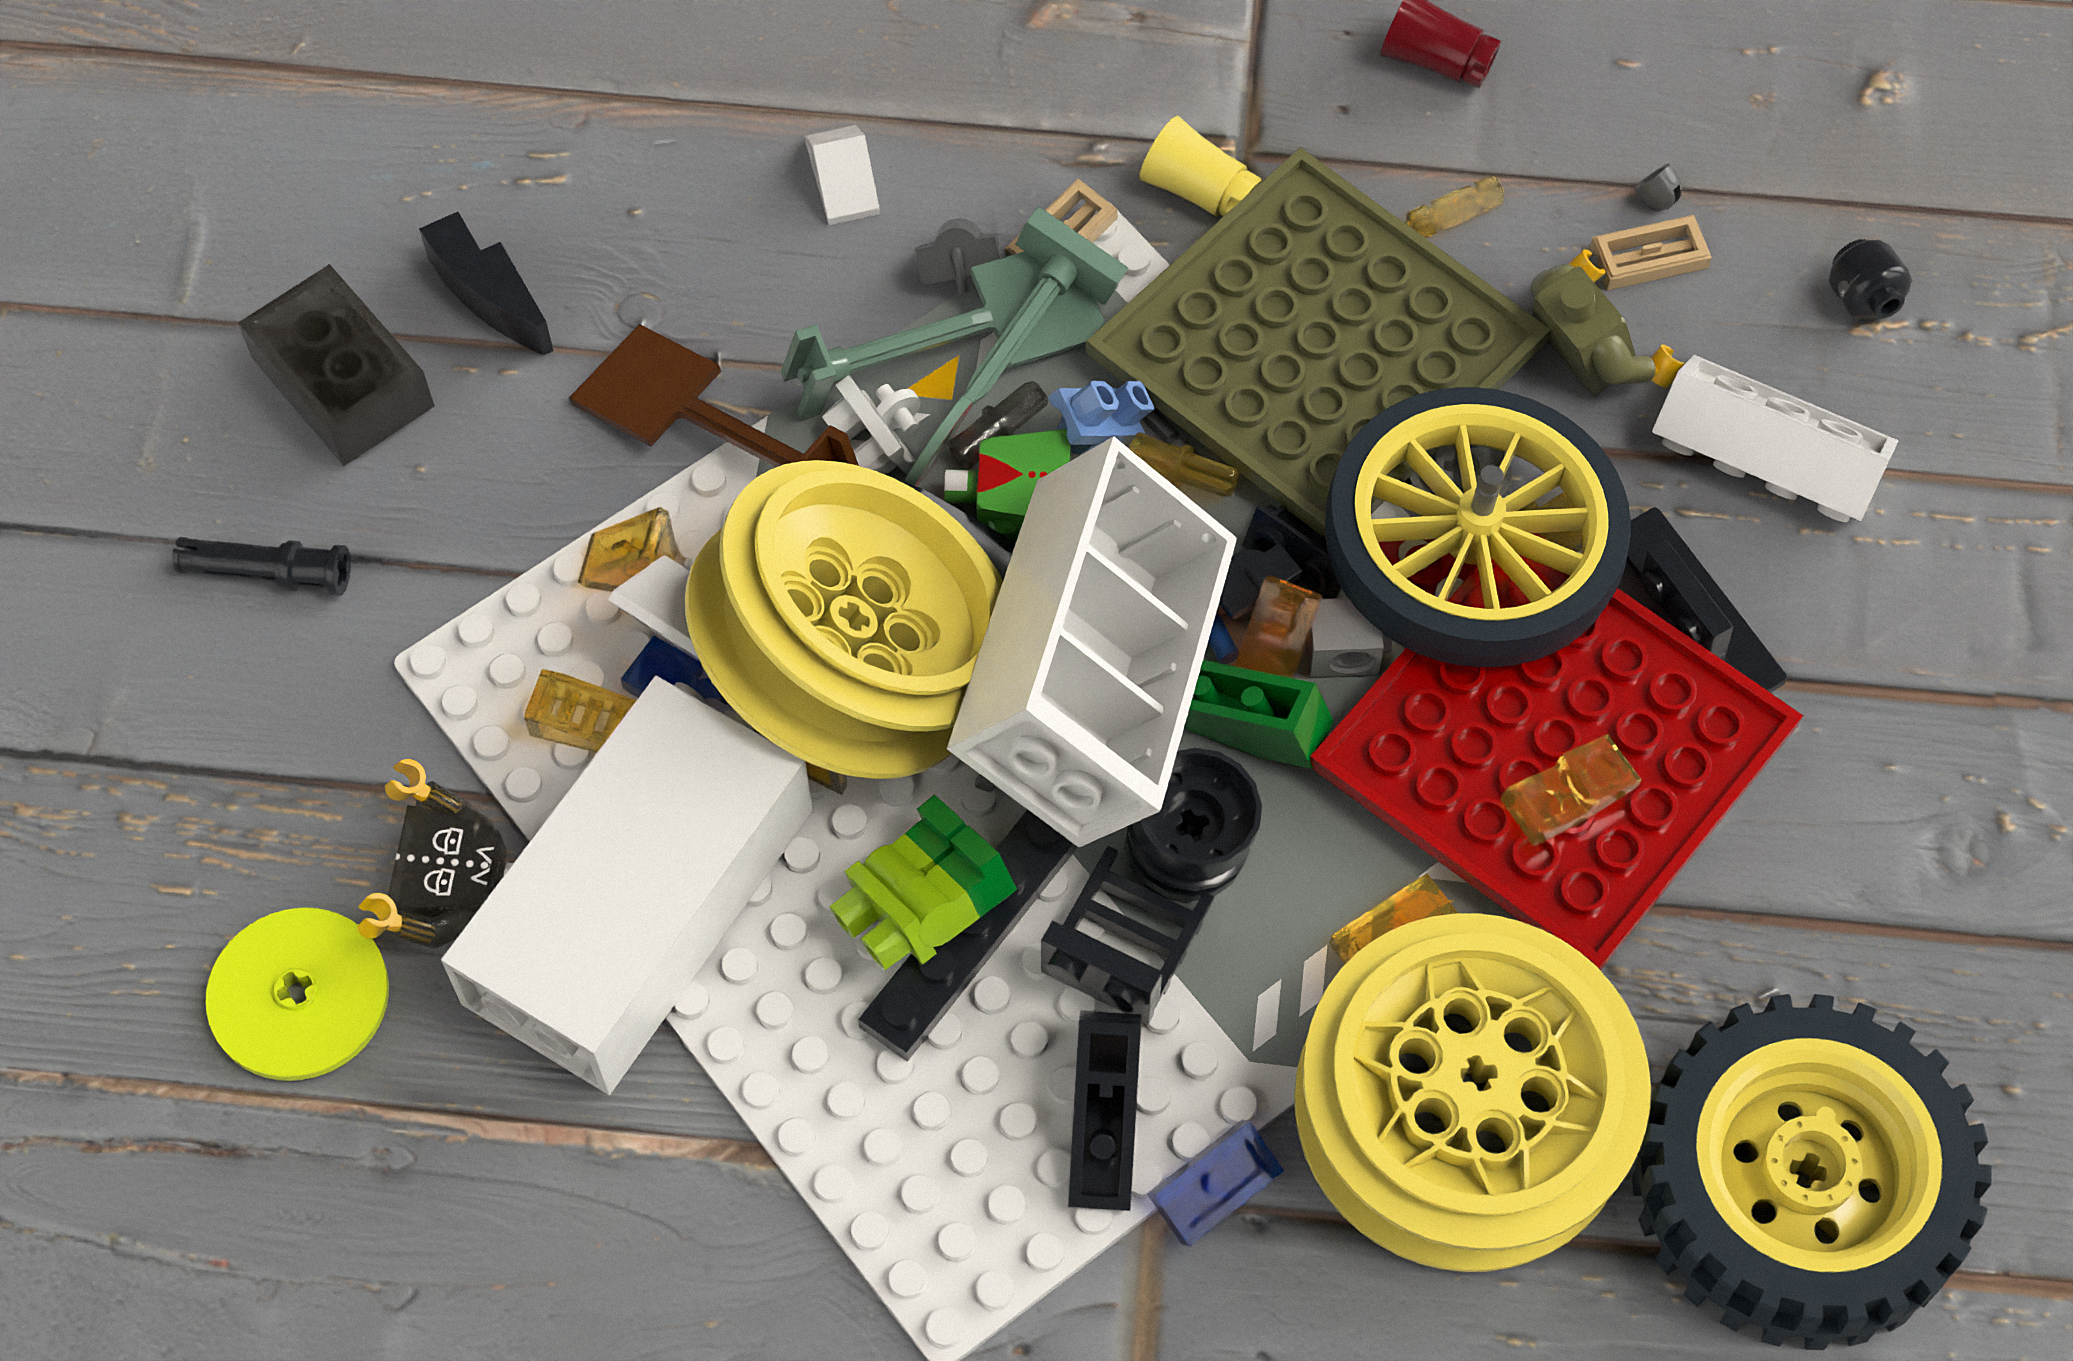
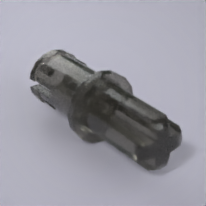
M1036 382L1024 383L995 407L985 406L981 410V417L948 441L949 452L964 469L971 470L979 462L980 442L982 440L1015 435L1014 432L1047 406V395Z

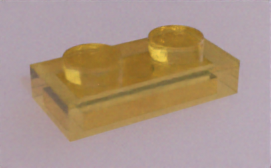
M1426 873L1332 934L1329 945L1343 963L1346 964L1370 942L1395 928L1420 919L1458 913V911L1428 873Z

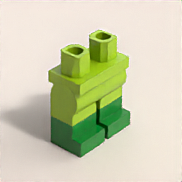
M935 794L916 809L921 817L919 822L892 844L884 845L874 850L866 858L863 865L857 861L844 871L853 888L829 906L841 928L852 939L875 921L880 922L860 939L867 952L885 971L908 953H911L923 965L937 954L934 947L943 945L953 939L1017 890L999 852L969 825L966 826L965 822Z

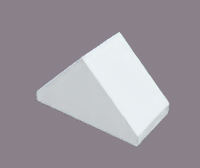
M856 125L806 135L805 143L828 225L880 215L865 134Z

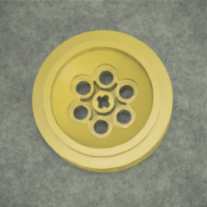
M822 460L799 461L781 465L761 474L750 482L735 499L725 517L723 527L704 545L690 569L685 592V615L694 649L710 680L728 704L756 731L792 755L821 768L854 777L891 779L924 772L938 765L952 754L947 750V746L971 680V675L1003 580L986 552L973 536L948 512L912 487L877 471L853 464Z
M1454 913L1420 919L1395 928L1370 942L1340 969L1317 1005L1301 1051L1294 1092L1295 1118L1302 1149L1316 1181L1335 1208L1358 1231L1394 1254L1419 1264L1460 1272H1488L1527 1264L1554 1252L1581 1233L1600 1213L1629 1172L1640 1150L1650 1111L1651 1085L1644 1043L1630 1010L1613 984L1582 953L1554 935L1521 921L1478 913ZM1448 1014L1464 1016L1470 1022L1473 1031L1465 1034L1454 1032L1447 1027L1443 1016ZM1513 1032L1522 1034L1528 1038L1533 1050L1526 1053L1514 1051L1506 1043L1504 1035ZM1406 1053L1417 1054L1427 1062L1429 1071L1422 1074L1411 1073L1400 1064L1398 1057ZM1471 1074L1475 1083L1485 1082L1486 1085L1483 1091H1477L1474 1082L1463 1083L1465 1075ZM1534 1091L1541 1094L1548 1102L1549 1111L1539 1113L1528 1109L1521 1099V1093ZM1421 1112L1435 1114L1443 1122L1445 1131L1439 1134L1424 1132L1417 1125L1415 1115ZM1482 1131H1490L1497 1134L1503 1140L1506 1151L1500 1154H1492L1485 1151L1479 1146L1476 1134Z

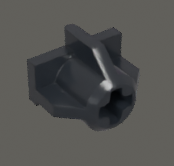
M1277 544L1265 553L1257 550H1243L1234 554L1230 561L1216 614L1218 616L1229 615L1232 620L1236 618L1246 621L1261 619L1272 623L1279 618L1282 600L1276 593L1302 576L1301 568L1280 544Z

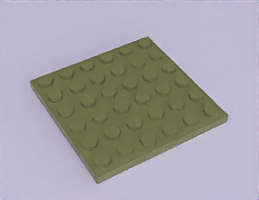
M1300 147L1086 341V354L1124 384L1127 381H1140L1144 385L1154 407L1326 539V501L1330 484L1342 455L1361 428L1388 407L1421 393L1455 387H1480L1499 390L1547 343L1551 329ZM1440 447L1426 450V452L1431 456ZM1404 460L1386 476L1405 482L1415 471ZM1373 496L1371 500V514L1385 500Z

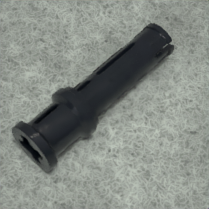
M179 537L175 544L177 547L184 548V550H173V567L177 573L209 574L276 581L277 585L286 591H296L299 586L324 588L331 595L340 596L347 589L351 572L350 552L346 545H334L330 550L303 547L300 541L295 540L282 543L279 547Z

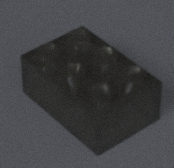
M330 264L238 322L252 359L343 466H346L435 407L424 371Z

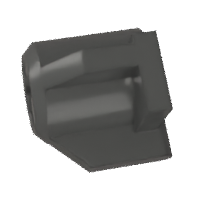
M957 218L947 221L938 230L935 241L915 248L921 285L956 279L958 293L968 292L971 284L969 272L971 267L1000 259L998 235L981 233L980 229L967 219Z

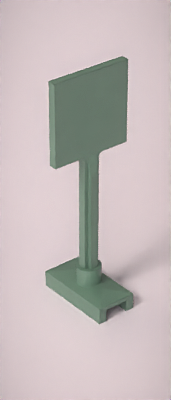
M1024 251L971 267L969 272L984 306L983 308L844 350L840 346L827 350L817 324L796 330L782 366L781 375L784 382L798 378L804 387L803 395L796 410L799 420L802 421L820 415L833 383L843 380L848 375L851 376L853 372L987 331L994 332L998 340L1039 283L1038 274L1045 265ZM1073 284L1064 295H1057L1008 364L1009 369L1086 345V341L1106 324L1097 301Z

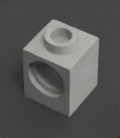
M1349 598L1309 600L1305 625L1309 676L1378 675L1382 654L1391 653L1392 639L1385 636L1356 609Z

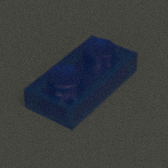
M1241 1120L1152 1189L1147 1195L1182 1245L1191 1246L1283 1173L1284 1169L1250 1120Z

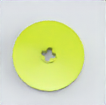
M292 908L258 919L240 931L226 945L217 958L209 976L206 989V1013L213 1035L221 1048L235 1063L256 1075L269 1079L284 1081L304 1080L324 1075L341 1067L365 1048L383 1020L389 997V979L379 948L372 938L367 939L361 936L357 923L329 910ZM295 983H300L305 989V996L307 998L298 1004L290 997L289 987Z

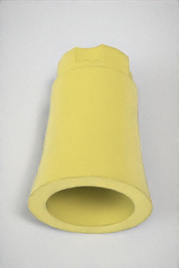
M1179 116L1172 118L1159 133L1147 153L1139 176L1140 181L1182 197L1216 217L1219 215L1224 217L1263 181L1257 175L1247 171L1246 165L1227 155L1202 137Z

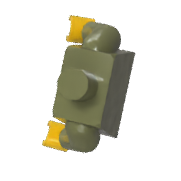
M1584 249L1568 264L1544 270L1534 277L1530 287L1534 296L1532 316L1551 329L1547 342L1593 397L1611 384L1647 383L1652 380L1663 388H1668L1671 385L1677 372L1685 362L1674 359L1671 356L1674 350L1664 344L1657 349L1651 358L1644 355L1636 356L1625 319L1595 284L1606 271L1604 268H1596L1588 258L1592 256V253L1589 250Z

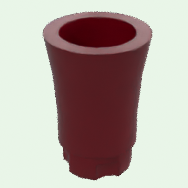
M1403 0L1387 32L1380 56L1425 68L1458 83L1463 79L1468 84L1480 88L1494 63L1501 41L1483 34V29L1461 20L1429 0Z

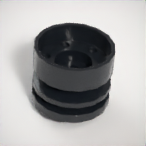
M1195 747L1177 751L1160 812L1127 826L1125 848L1131 868L1147 887L1166 898L1192 902L1199 900L1203 891L1212 896L1219 894L1232 885L1237 878L1260 828L1262 802L1256 782L1240 763L1219 751ZM1183 831L1185 835L1180 836L1178 833ZM1197 835L1199 840L1194 841L1193 837Z

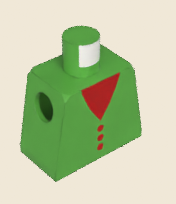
M1067 429L992 437L982 440L980 442L979 470L946 469L945 502L977 504L978 521L1016 542L1037 480L1071 461V445L1067 438Z

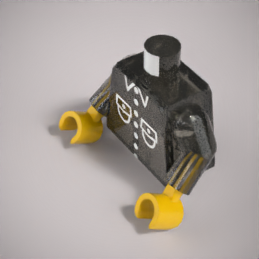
M403 759L396 763L393 768L407 776L410 783L409 788L395 780H390L385 784V791L387 796L396 801H403L412 796L416 799L417 806L407 805L388 896L382 893H372L358 906L363 911L367 910L375 913L379 921L373 918H365L357 927L361 936L367 939L376 938L385 930H389L391 937L434 949L458 938L514 862L505 861L506 847L500 831L495 828L494 823L463 798L438 783L430 781L425 784L426 774L422 765L412 759Z

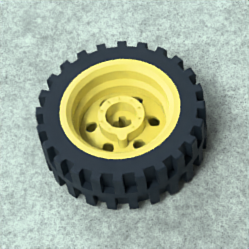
M1790 994L1771 996L1764 1012L1757 1014L1753 1013L1750 1004L1747 1002L1731 1009L1724 1025L1717 1028L1713 1022L1709 1021L1695 1033L1689 1048L1686 1051L1678 1050L1670 1061L1660 1084L1657 1085L1650 1101L1646 1132L1637 1154L1638 1165L1632 1176L1633 1195L1642 1196L1644 1208L1638 1219L1644 1237L1653 1234L1657 1235L1662 1248L1656 1260L1666 1275L1678 1268L1689 1280L1690 1284L1683 1295L1697 1307L1701 1305L1706 1297L1726 1310L1719 1323L1735 1332L1738 1331L1743 1321H1747L1764 1328L1761 1342L1780 1347L1788 1335L1804 1337L1805 1350H1825L1833 1338L1846 1337L1849 1347L1868 1342L1876 1330L1886 1327L1891 1332L1905 1324L1918 1308H1924L1971 1251L1972 1247L1969 1244L1983 1226L1988 1210L1980 1205V1200L1992 1185V1166L1980 1165L1978 1155L1989 1142L1984 1123L1968 1124L1965 1112L1974 1099L1965 1083L1952 1089L1942 1076L1943 1071L1950 1062L1937 1048L1927 1057L1909 1043L1916 1031L1903 1022L1899 1021L1895 1030L1891 1031L1872 1021L1877 1010L1876 1008L1858 1002L1852 1014L1833 1010L1834 996L1814 994L1809 1006L1793 1008ZM1782 1105L1795 1106L1801 1112V1116L1786 1122L1778 1115V1108ZM1850 1123L1856 1126L1861 1132V1140L1855 1142L1848 1131L1840 1125ZM1739 1144L1753 1159V1162L1743 1163L1737 1160L1733 1154L1734 1148ZM1796 1171L1803 1172L1809 1176L1807 1182L1808 1185H1811L1809 1188H1804L1796 1183L1799 1176L1795 1174ZM1876 1184L1880 1192L1879 1201L1874 1203L1865 1201L1860 1196L1858 1188ZM1772 1204L1776 1211L1775 1219L1767 1224L1756 1222L1752 1217L1751 1210L1767 1208ZM1815 1224L1830 1235L1835 1242L1831 1244L1821 1243L1814 1233Z

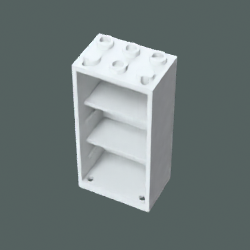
M1114 436L1037 480L947 750L1078 847H1082L1160 812L1237 537Z
M655 676L441 959L461 1005L610 1096L813 812L805 760L792 755L754 732V728L739 714L730 710H725L724 713H721L705 704L703 697L690 686L681 682H676L675 685H672Z

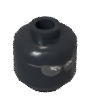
M1858 239L1845 245L1836 254L1829 275V283L1833 292L1853 317L1860 320L1884 319L1894 315L1902 308L1905 297L1909 293L1912 278L1907 267L1889 244L1881 240Z

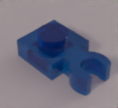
M656 636L651 638L621 677L623 689L637 698L640 697L653 678L658 676L672 685H675L676 682H681L690 686L704 700L715 698L725 705L728 704L710 678L699 680L703 674L701 662Z

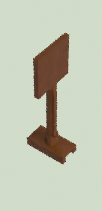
M641 324L622 341L569 397L574 406L649 446H652L677 419L683 418L774 467L813 460L836 461L859 466L848 434L832 425H829L803 454L698 399L697 397L722 372L719 364Z

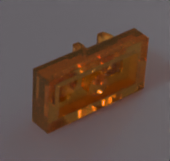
M1268 575L1263 581L1235 666L1295 678L1323 595Z

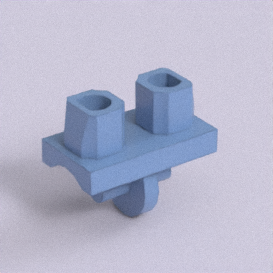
M1091 381L1083 388H1058L1048 396L1051 405L1062 413L1057 430L1067 429V438L1071 445V452L1084 454L1113 436L1122 444H1136L1146 436L1140 420L1154 410V405L1140 381H1127L1120 388H1112L1105 381Z

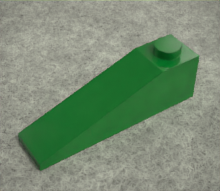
M1203 660L1184 729L1260 758L1312 769L1310 756L1326 739L1334 720L1314 682Z

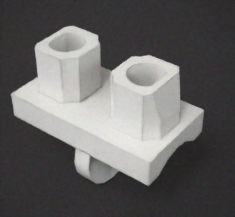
M849 375L836 384L843 397L822 418L828 426L832 425L847 433L849 440L863 429L867 428L872 437L854 450L859 466L884 475L898 466L907 475L917 460L894 429L900 427L905 435H910L918 429L919 424L913 416L919 410L920 399L911 389H901L894 392L889 384H885L876 391V396L881 401L877 407L864 390H860Z

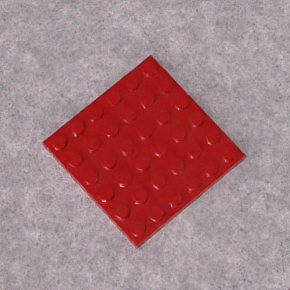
M1530 533V534H1533V535H1535V536H1538V537H1540V538H1543V539L1547 540L1546 538H1544L1543 536H1541V535L1538 534V533ZM1519 555L1551 592L1560 587L1571 576ZM1492 559L1491 563L1500 609L1531 603L1526 595ZM1478 567L1447 600L1448 602L1485 609ZM1617 588L1597 620L1580 637L1562 649L1534 661L1502 667H1471L1438 661L1405 648L1310 756V760L1313 766L1312 770L1521 922L1542 929L1563 940L1582 953L1601 971L1796 730L1804 715Z

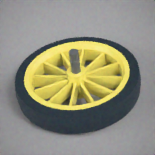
M1455 387L1429 391L1404 399L1376 415L1361 428L1342 455L1331 481L1326 501L1325 534L1330 564L1342 590L1356 609L1385 636L1407 649L1438 661L1471 667H1502L1522 664L1550 655L1580 637L1597 620L1615 593L1626 566L1631 537V516L1623 483L1609 457L1590 435L1568 417L1536 400L1515 393L1480 387ZM1455 445L1464 494L1428 455L1426 450ZM1470 445L1506 452L1500 467L1487 465L1482 468L1477 483ZM1514 456L1529 462L1544 472L1543 475L1505 498L1499 495L1502 481ZM1405 460L1436 495L1386 475ZM1558 486L1567 495L1574 507L1518 511ZM1375 496L1422 516L1371 519L1372 497ZM1581 531L1582 554L1530 533ZM1436 539L1393 566L1378 542ZM1449 552L1456 558L1438 598L1407 580L1408 577ZM1519 555L1571 576L1560 587L1551 592ZM1492 559L1526 595L1531 603L1500 609L1491 563ZM1464 563L1477 564L1485 609L1462 606L1446 601Z

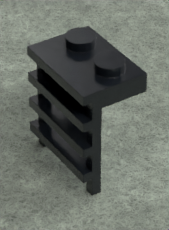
M1107 846L1063 925L1052 920L1042 937L1041 972L1123 1013L1142 1014L1141 1021L1149 1025L1154 1015V1010L1162 995L1167 992L1176 969L1186 957L1187 949L1194 936L1198 935L1203 925V920L1214 901V896L1203 891L1193 911L1109 871L1118 856V850ZM1099 888L1183 928L1177 941L1094 901L1093 899ZM1084 917L1166 957L1167 959L1161 970L1076 930L1082 918Z

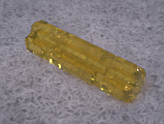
M1487 176L1474 182L1475 188L1473 189L1472 186L1467 185L1431 201L1432 207L1430 208L1425 204L1409 211L1406 214L1405 224L1423 237L1428 238L1437 234L1435 228H1439L1441 231L1479 215L1480 208L1483 211H1488L1502 205L1505 195L1504 187L1496 176Z

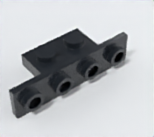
M1654 507L1632 519L1631 537L1626 561L1641 579L1649 597L1663 608L1675 624V627L1770 693L1782 687L1787 680L1785 671L1663 513Z

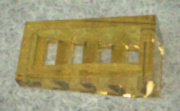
M542 669L525 711L524 719L529 735L532 737L597 753L637 700L563 673ZM556 700L562 701L557 715H552ZM578 705L586 707L580 724L572 722ZM601 711L610 713L603 732L595 730Z

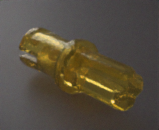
M1138 432L1129 447L1133 453L1162 477L1170 480L1171 484L1176 488L1181 487L1185 483L1222 497H1230L1238 483L1239 471L1236 468L1194 454L1193 446L1188 444L1179 447Z

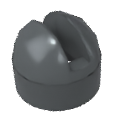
M1670 164L1655 170L1634 188L1641 200L1651 209L1655 210L1671 208L1682 195V185L1679 176Z

